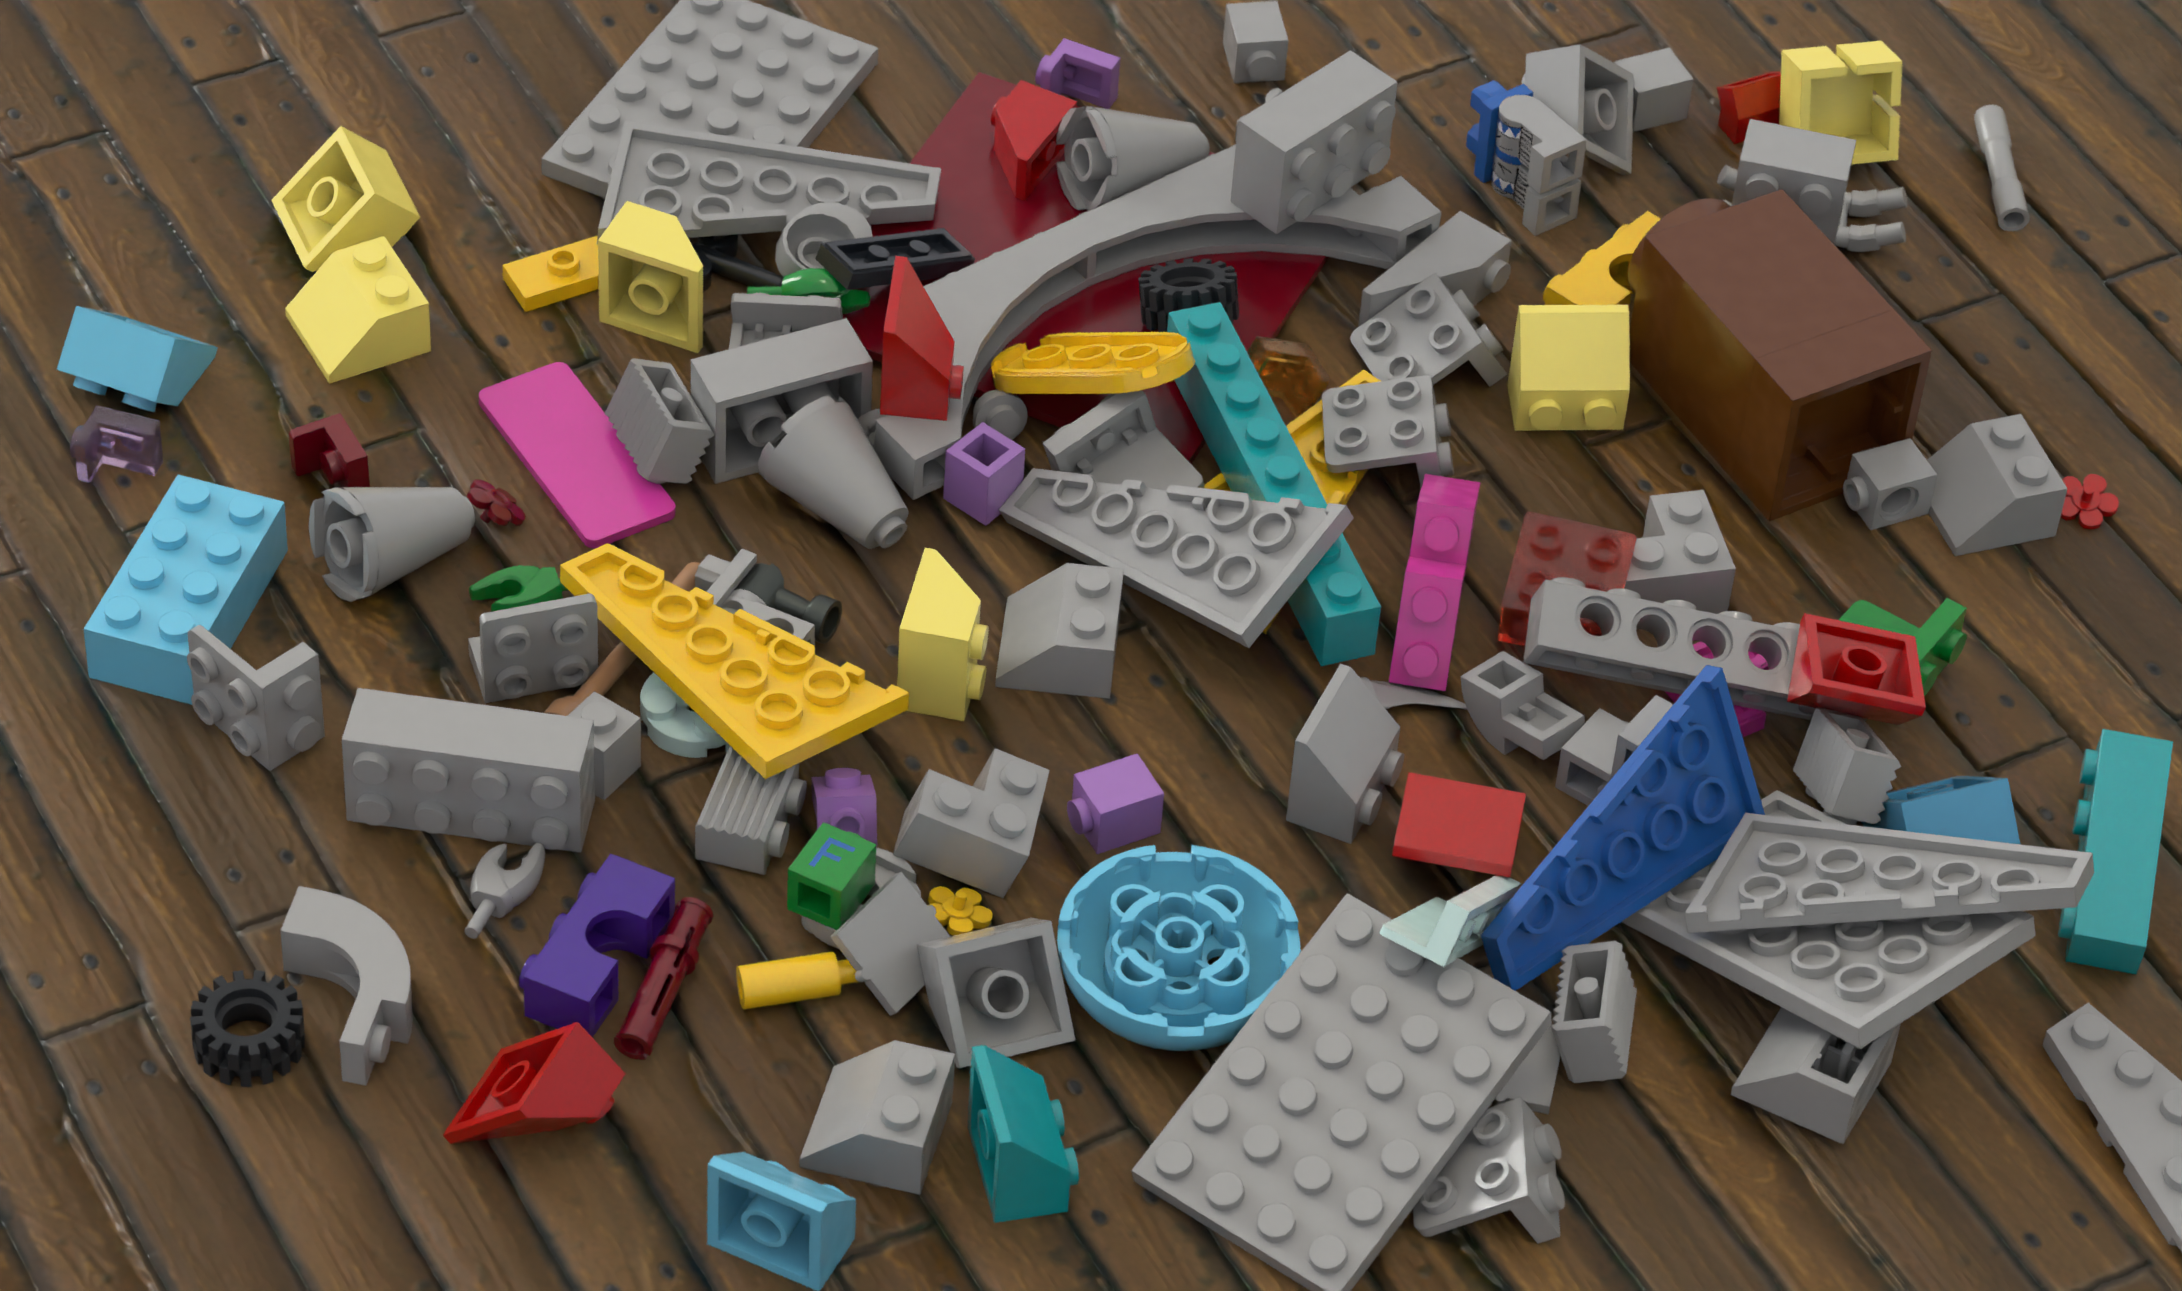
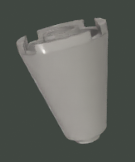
M1093 106L1071 108L1062 118L1057 132L1056 145L1065 144V161L1056 162L1058 177L1065 196L1072 207L1077 210L1086 209L1091 211L1119 198L1125 193L1137 190L1163 178L1167 174L1174 173L1209 156L1207 137L1194 123Z
M830 395L823 396L805 405L780 426L787 435L775 448L768 441L763 448L757 464L759 474L769 484L868 549L878 546L888 548L896 543L907 529L905 521L909 511L853 410L843 398L838 396V402H835Z
M334 487L321 492L324 494V497L313 501L310 508L309 533L314 558L324 556L331 573L322 575L327 586L339 598L352 602L371 596L467 541L471 528L475 523V513L469 499L462 496L453 487Z

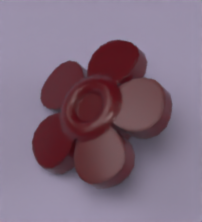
M473 480L467 498L475 507L485 509L480 515L481 520L486 523L492 520L503 526H506L509 521L518 526L522 525L526 519L525 513L516 505L517 501L511 494L501 488L495 489L493 485L484 480Z

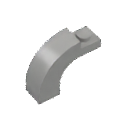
M299 886L281 928L283 969L287 972L332 981L345 988L356 999L340 1038L342 1081L367 1085L375 1062L383 1063L385 1061L390 1041L408 1044L411 1035L413 1014L410 965L407 953L399 937L389 924L366 906L335 893Z

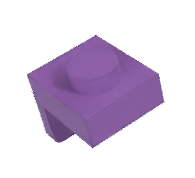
M1064 38L1051 56L1045 55L1040 61L1035 82L1041 88L1059 95L1063 93L1109 109L1118 98L1120 57Z
M835 768L826 771L825 777H811L812 802L816 814L817 830L825 822L846 832L856 833L865 840L877 844L876 793L871 775H861L859 770L853 768Z

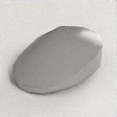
M818 203L808 206L791 218L777 242L775 261L778 270L784 277L808 268L825 269L815 259L821 243L873 237L871 226L866 218L856 209L840 203Z

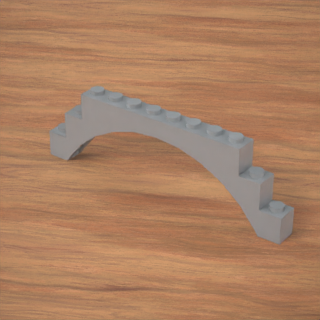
M1236 145L1216 154H1211L1203 160L1174 173L1167 174L1159 180L1132 192L1125 193L1102 206L1081 213L1069 221L1047 231L1040 232L1025 241L1003 251L996 252L981 261L923 286L955 341L954 365L964 366L961 399L950 398L947 421L886 415L876 420L875 451L888 475L913 500L944 486L946 450L962 438L963 423L979 382L991 367L993 359L1002 352L1011 340L1042 313L1093 284L1142 266L1204 254L1254 251L1322 255L1389 269L1439 228L1441 211L1408 181L1399 176L1380 186L1373 187L1361 195L1350 187L1342 196L1333 198L1312 211L1303 221L1295 222L1280 233L1275 234L1230 202Z

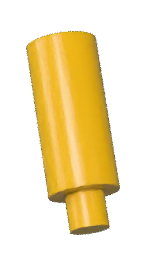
M833 951L736 967L737 988L743 1010L837 996L841 993V985L858 982L855 978L856 970L847 959L837 961Z

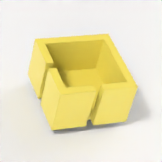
M1882 41L1837 45L1836 55L1827 46L1782 50L1779 125L1856 140L1852 164L1898 160L1900 115L1892 106L1901 105L1902 60Z

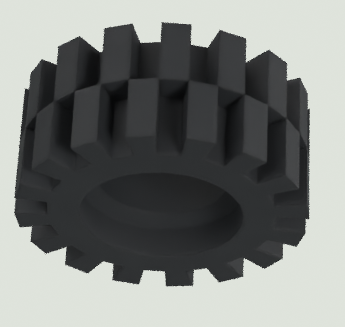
M1193 258L1184 259V263L1177 264L1175 260L1165 262V267L1158 264L1150 267L1151 271L1145 270L1141 273V277H1139L1141 322L1151 331L1158 329V332H1167L1169 312L1221 302L1232 324L1233 320H1237L1239 317L1237 272H1235L1232 266L1226 267L1224 262L1218 261L1212 264L1211 259L1203 258L1200 262H1193Z
M244 970L233 971V982L227 983L223 975L213 979L214 991L204 986L198 992L199 1002L193 1000L190 1008L194 1057L198 1065L203 1063L204 1072L212 1078L219 1071L220 1083L231 1085L235 1076L240 1077L241 1087H252L251 1077L260 1076L262 1084L265 1085L273 1082L274 1070L284 1077L291 1071L290 1061L298 1064L302 1057V1048H305L303 1006L301 999L298 1000L295 988L292 985L285 988L283 978L274 975L268 983L266 982L265 971L254 970L253 979H244ZM242 1021H260L270 1025L267 1030L251 1036H237L225 1031L233 1024Z

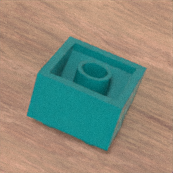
M985 1045L973 1046L967 1127L994 1223L1068 1212L1070 1186L1078 1185L1079 1169L1073 1147L1064 1148L1061 1137L1065 1134V1123L1060 1101L1058 1099H1049L1042 1075Z

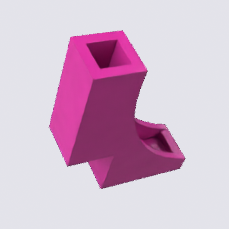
M1425 474L1417 503L1410 555L1403 583L1389 676L1390 683L1446 691L1481 482Z

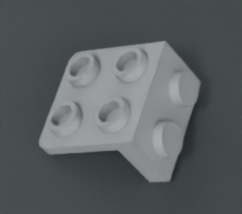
M1436 272L1356 328L1350 337L1352 344L1373 376L1381 381L1431 375L1434 385L1468 360L1489 386H1492L1507 375L1496 358V355L1502 352L1503 348L1486 324L1477 329L1472 322L1480 316L1477 309L1462 289L1452 294Z
M1431 375L1330 388L1322 394L1325 461L1330 472L1341 473L1416 462L1421 487L1425 474L1443 477L1454 475L1450 442H1441V437L1451 436L1447 403H1436Z
M1142 390L1108 395L1099 405L1071 424L1064 425L1052 437L1043 442L1049 464L1054 471L1092 475L1097 482L1122 484L1124 479L1143 481L1148 488L1165 490L1168 489L1169 484L1204 488L1205 486L1202 475L1156 428L1146 394Z
M197 625L188 631L189 653L187 655V662L192 673L194 694L191 697L193 708L204 723L208 725L215 724L227 734L241 754L244 756L251 755L271 771L296 754L310 749L317 741L325 737L318 653L307 644L301 642L260 669L255 670L202 625Z
M1522 1097L1488 1108L1413 1207L1415 1228L1422 1236L1430 1237L1511 1210L1538 1244L1560 1237L1559 1210L1564 1208L1565 1199L1560 1182L1556 1177L1555 1161L1561 1158V1147L1553 1127L1550 1124L1543 1125Z

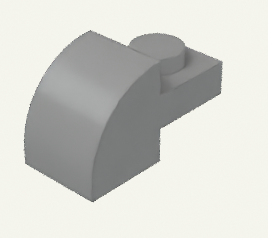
M1504 651L1461 676L1463 698L1473 722L1484 738L1504 755L1520 746L1544 760L1561 750L1567 741L1585 724V716L1544 692L1543 673Z

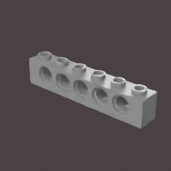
M1559 577L1552 580L1545 579L1531 598L1523 663L1682 694L1706 665L1723 668L1733 705L1807 720L1812 719L1815 711L1813 707L1787 702L1800 624L1782 622L1769 625L1754 622L1751 616L1742 612L1725 611L1715 614L1697 610L1694 604L1683 600H1668L1663 603L1641 599L1639 593L1628 589H1611L1605 592L1585 588V584L1582 581L1568 577ZM1580 618L1591 619L1597 623L1601 629L1602 636H1594L1587 633L1581 625ZM1642 629L1650 632L1655 637L1658 647H1649L1643 644L1638 638L1636 630ZM1696 640L1705 643L1711 649L1713 659L1700 656L1695 651L1692 641ZM1748 652H1756L1762 655L1768 663L1769 670L1756 667L1751 662Z

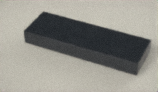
M944 228L821 243L815 258L847 290L891 284L895 256L907 257L919 280L943 278L952 272L974 264L975 261L972 254Z

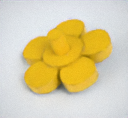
M939 886L929 892V905L935 907V917L944 927L948 924L947 931L953 936L972 932L973 928L985 929L991 924L992 911L989 908L980 906L982 897L977 891L970 888H961L954 895L949 888Z

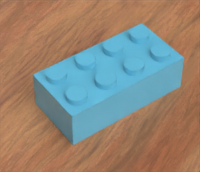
M178 474L84 627L89 678L192 705L191 697L194 692L192 673L187 662V655L189 653L187 633L197 625H202L231 649L288 551L284 501Z

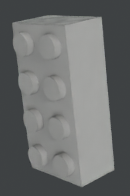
M357 689L342 737L347 821L374 826L382 825L419 830L433 834L441 833L477 838L491 842L499 841L529 846L540 843L543 844L545 849L581 853L595 803L594 720L371 689Z

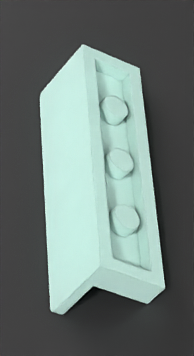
M1495 875L1448 901L1435 897L1383 924L1379 934L1445 967L1454 962L1457 957L1461 958L1483 945L1481 934L1520 889L1522 883L1510 877Z

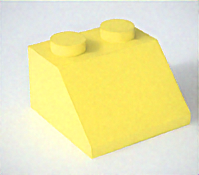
M342 126L333 133L271 200L304 268L311 272L317 271L334 251L385 236L391 247H393L420 218L387 151Z
M626 201L598 240L599 322L699 353L703 347V265L677 216Z
M385 236L334 251L285 308L287 319L329 384L431 352L429 302Z
M1519 305L1507 383L1515 431L1623 430L1630 392L1628 305Z
M930 548L924 549L899 628L897 687L909 692V707L907 711L964 721L970 700H980L982 697L986 679V666L977 665V660H983L987 646L989 626L980 624L981 600L942 555L936 549Z

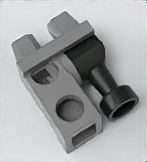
M741 549L731 562L708 554L698 566L695 574V587L714 595V605L732 614L742 609L815 645V641L822 644L827 643L836 632L841 619L842 604L840 601L822 594L815 596L809 601L785 589L784 578L780 569L773 563L770 565L757 563V554L745 549Z

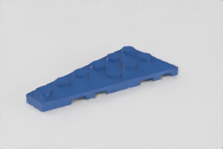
M1706 665L1481 934L1495 980L1514 991L1521 988L1559 963L1560 959L1563 958L1562 950L1567 946L1590 943L1717 860L1745 813L1765 815L1723 668Z

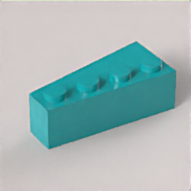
M2102 729L2096 750H2085L2079 781L2080 784H2085L2083 800L2079 799L2077 803L2072 834L2079 835L2077 851L2093 853L2094 874L2078 906L2062 908L2058 937L2068 939L2066 962L2137 974L2147 946L2173 741Z

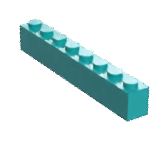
M1221 302L1169 312L1167 332L1178 333L1186 337L1187 343L1190 342L1193 358L1195 359V364L1191 370L1175 379V382L1232 492L1248 493L1251 500L1279 503L1281 497L1300 499L1304 506L1326 509L1327 503ZM1342 533L1288 599V603L1321 666L1375 655L1381 605Z

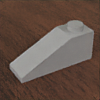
M1459 211L1363 289L1358 327L1434 272L1437 273L1452 294L1462 289L1475 306L1489 293L1498 292L1507 282L1511 273V265L1508 262L1512 240L1464 212Z

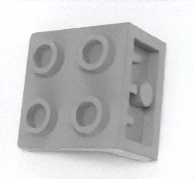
M584 594L483 613L479 617L480 636L468 638L469 657L485 703L583 685L598 668L597 602L593 594Z

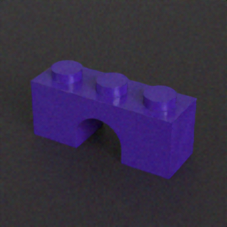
M610 853L597 873L591 872L585 877L580 887L577 901L568 914L561 913L552 925L548 942L539 955L532 954L526 960L519 978V987L524 989V1016L556 1029L579 1022L593 1038L619 1000L618 960L601 953L610 950H624L646 959L649 957L650 949L655 939L665 933L675 912V878Z

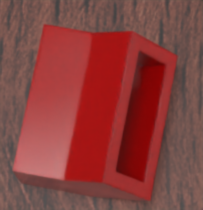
M1771 71L1717 87L1721 107L1718 126L1733 144L1745 141L1750 119L1779 125L1781 72Z

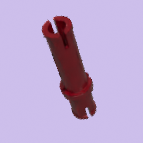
M693 897L682 898L675 906V912L665 933L655 939L650 949L651 964L635 994V998L619 1032L614 1037V1045L623 1055L636 1060H643L651 1055L655 1040L673 1005L684 977L694 971L699 961L697 949L708 925L713 920V911L705 902Z

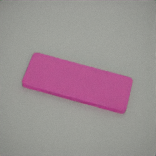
M554 362L486 387L479 392V406L587 547L598 548L604 544L613 543L670 521L675 517V502L661 484L650 482L638 473L637 464L633 462L634 458L629 455L630 451L625 449L626 445L616 435L617 430L612 428L614 424L608 421L609 417L605 415V412L566 363Z

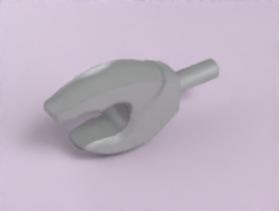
M535 843L530 849L529 854L522 858L520 867L515 870L503 869L507 860L506 844L490 849L481 858L472 875L470 886L471 902L476 912L465 928V934L468 937L477 938L491 915L497 918L504 917L534 892L540 882L545 862L543 844Z

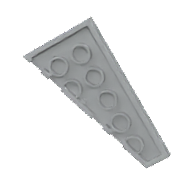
M624 120L598 227L597 244L599 238L626 201L677 216L688 238L783 231L792 217L806 207L818 203H840L852 207L866 218L869 225L933 220L941 168Z
M1033 468L999 509L1007 523L1088 565L1124 569V584L1250 648L1354 519L1347 505L1328 503L1326 509L1304 506L1300 499L1281 497L1279 503L1251 500L1248 493L1169 484L1167 490L1146 487L1144 482L1139 480L1124 479L1122 484L1097 482L1092 475L1037 468Z
M1745 813L1685 912L1687 933L2074 908L2078 906L2094 874L2093 853Z
M2086 1003L2046 1030L2042 1046L2075 1098L2085 1101L2098 1121L2096 1131L2107 1147L2112 1145L2115 1147L2125 1163L2123 1173L2169 1245L2178 1246L2182 1252V1081L2090 1003Z

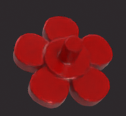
M2089 474L2084 478L2082 485L2073 476H2067L2062 479L2067 487L2061 513L2062 519L2073 520L2079 515L2078 523L2081 527L2097 529L2102 525L2103 516L2109 517L2116 514L2119 500L2114 494L2104 493L2107 482L2103 477L2097 474Z

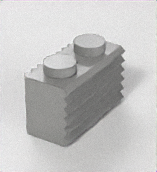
M635 358L630 360L605 415L610 417L608 421L614 424L612 428L617 430L616 435L618 439L626 445L625 449L630 451L629 455L634 458L633 462L637 464V471L643 478L657 484L666 482L686 484L692 481L690 475L697 471L695 466L701 463L699 457L706 454L703 448L710 445L708 439L715 435L671 363Z
M1817 707L1815 708L1793 772L1797 773L1796 776L1800 777L1799 780L1803 781V785L1807 786L1805 792L1810 797L1818 800L1817 802L1824 808L1823 813L1848 825H1857L1858 821L1875 824L1881 821L1878 813L1885 810L1882 803L1889 799L1886 792L1893 789L1890 781L1897 778L1894 771L1900 768L1901 765L1862 717Z
M729 746L695 826V859L766 875L770 859L773 856L781 858L784 854L790 828L789 823H787L788 816L790 814L799 815L804 804L807 782L799 779V763L772 777L764 779L741 755Z
M1617 941L1572 945L1562 950L1563 958L1560 959L1562 966L1559 967L1561 974L1558 976L1560 982L1557 984L1559 991L1556 992L1558 999L1555 1001L1556 1008L1553 1010L1555 1017L1552 1018L1554 1025L1551 1029L1568 1079L1573 1083L1620 1079L1627 1072L1637 988L1633 987L1634 979L1630 978L1631 970L1628 969V962L1625 961L1626 953L1622 952L1623 944Z

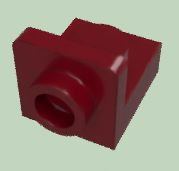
M341 413L289 431L291 465L297 476L323 469L330 484L338 483L340 487H370L368 456Z

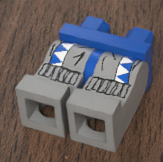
M1493 80L1475 88L1471 93L1470 106L1480 114V122L1474 124L1467 132L1466 147L1476 155L1474 175L1482 183L1491 180V185L1497 193L1504 197L1512 198L1524 209L1522 224L1534 236L1577 218L1581 181L1578 178L1582 176L1586 138L1545 104L1534 98L1533 91L1525 84L1506 90L1500 83Z

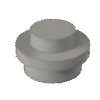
M992 390L983 394L977 400L973 409V426L975 428L984 422L1012 440L1025 427L1028 415L1027 408L1016 394Z

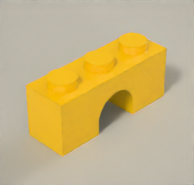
M1647 211L1631 224L1622 225L1606 243L1596 250H1589L1578 264L1563 275L1558 274L1551 279L1543 293L1545 305H1628L1629 308L1631 294H1634L1628 283V268L1632 255L1645 234L1661 218Z

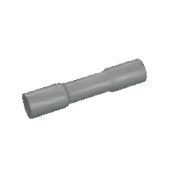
M1986 105L1977 110L1974 115V122L1981 151L1987 161L1992 183L1991 195L1998 224L2005 231H2018L2028 224L2030 217L2023 187L2016 174L2011 153L2012 141L2005 112L2000 106Z

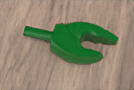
M808 268L783 277L782 286L747 288V294L766 293L769 295L804 297L817 295L825 298H838L841 300L842 314L868 307L870 304V294L868 291L847 290L826 269Z
M518 565L499 570L469 587V596L472 600L498 598L499 600L491 605V612L563 599L562 592L568 591V589L560 582L555 567L538 568L535 566Z

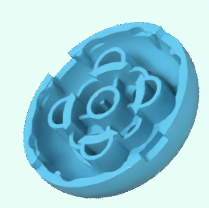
M1155 845L1144 846L1122 852L1104 860L1090 869L1073 886L1064 901L1058 922L1057 949L1063 976L1079 1004L1091 1017L1113 1033L1137 1044L1163 1050H1202L1232 1042L1301 953L1297 915L1289 899L1273 880L1256 867L1233 855L1191 845V853H1156ZM1218 956L1220 957L1213 964L1210 965L1208 963L1209 959Z

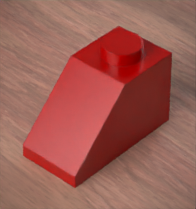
M1023 80L1015 86L1007 97L1002 96L998 99L992 111L991 125L995 127L994 151L1015 198L1025 201L1054 167L1056 162L1064 155L1065 144L1056 145L1057 132L1066 113L1071 108H1077V101Z

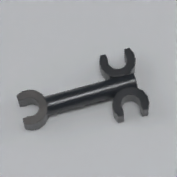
M738 234L728 235L726 239L721 241L714 240V236L698 237V243L692 245L703 265V292L711 286L712 272L750 287L782 286L783 276L735 258L738 253Z

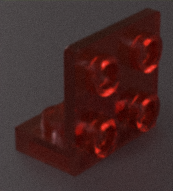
M1527 512L1524 516L1501 605L1498 641L1525 646L1531 598L1545 579L1573 578L1582 581L1585 584V588L1605 592L1611 589H1625L1636 546V536L1623 531ZM1580 618L1581 625L1587 633L1594 636H1602L1601 629L1597 623L1591 619Z

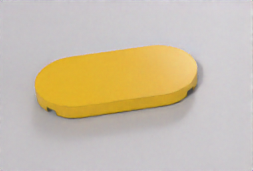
M1173 332L1059 333L1044 336L1045 338L1039 339L1041 346L1027 350L1026 343H1019L1003 350L991 362V369L995 388L1005 393L1118 394L1145 390L1173 381L1191 370L1195 364V359L1193 358L1190 342L1187 343L1186 337Z

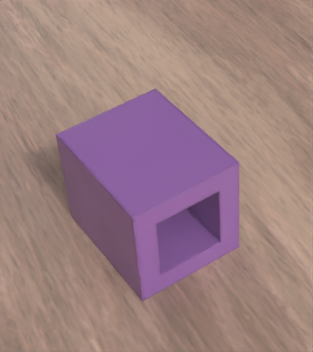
M984 422L980 423L946 450L943 499L985 526L1001 514L999 511L1000 507L1023 481L1025 448Z
M1138 753L1074 774L1072 800L1067 803L1068 817L1075 832L1079 835L1084 834L1095 852L1099 854L1161 833L1164 792Z

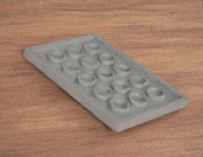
M680 0L542 157V175L606 198L624 120L808 148L878 64V47L748 0ZM728 235L714 236V239L721 241L726 239Z
M1778 790L1761 800L1765 815L1845 824ZM1716 860L1622 921V923L1860 1049L2035 937L2034 916L2024 911L1687 933L1685 912Z
M1346 893L1131 1170L1135 1183L1310 1291H1351L1552 1023L1549 1010L1458 957L1454 962L1443 967L1382 936L1379 932L1383 924L1393 919Z

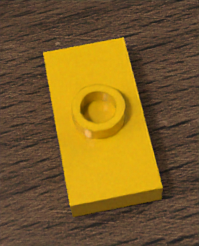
M598 235L502 265L503 280L525 312L599 289Z

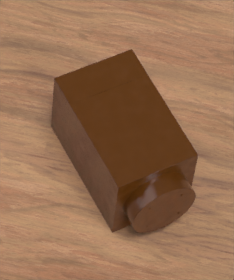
M1783 189L1734 206L1714 198L1695 200L1668 213L1645 234L1636 247L1628 268L1629 287L1635 294L1629 331L1630 363L1768 521L1844 494L1843 485L1848 477L1852 454L1909 438L1913 440L1932 353L1931 348Z

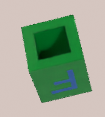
M823 822L788 868L787 910L838 930L855 913L875 885L877 844L865 840L856 833L846 832Z

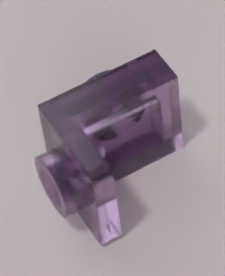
M96 405L85 425H79L71 439L70 455L72 458H76L78 480L90 483L102 463L155 476L163 463L160 421Z

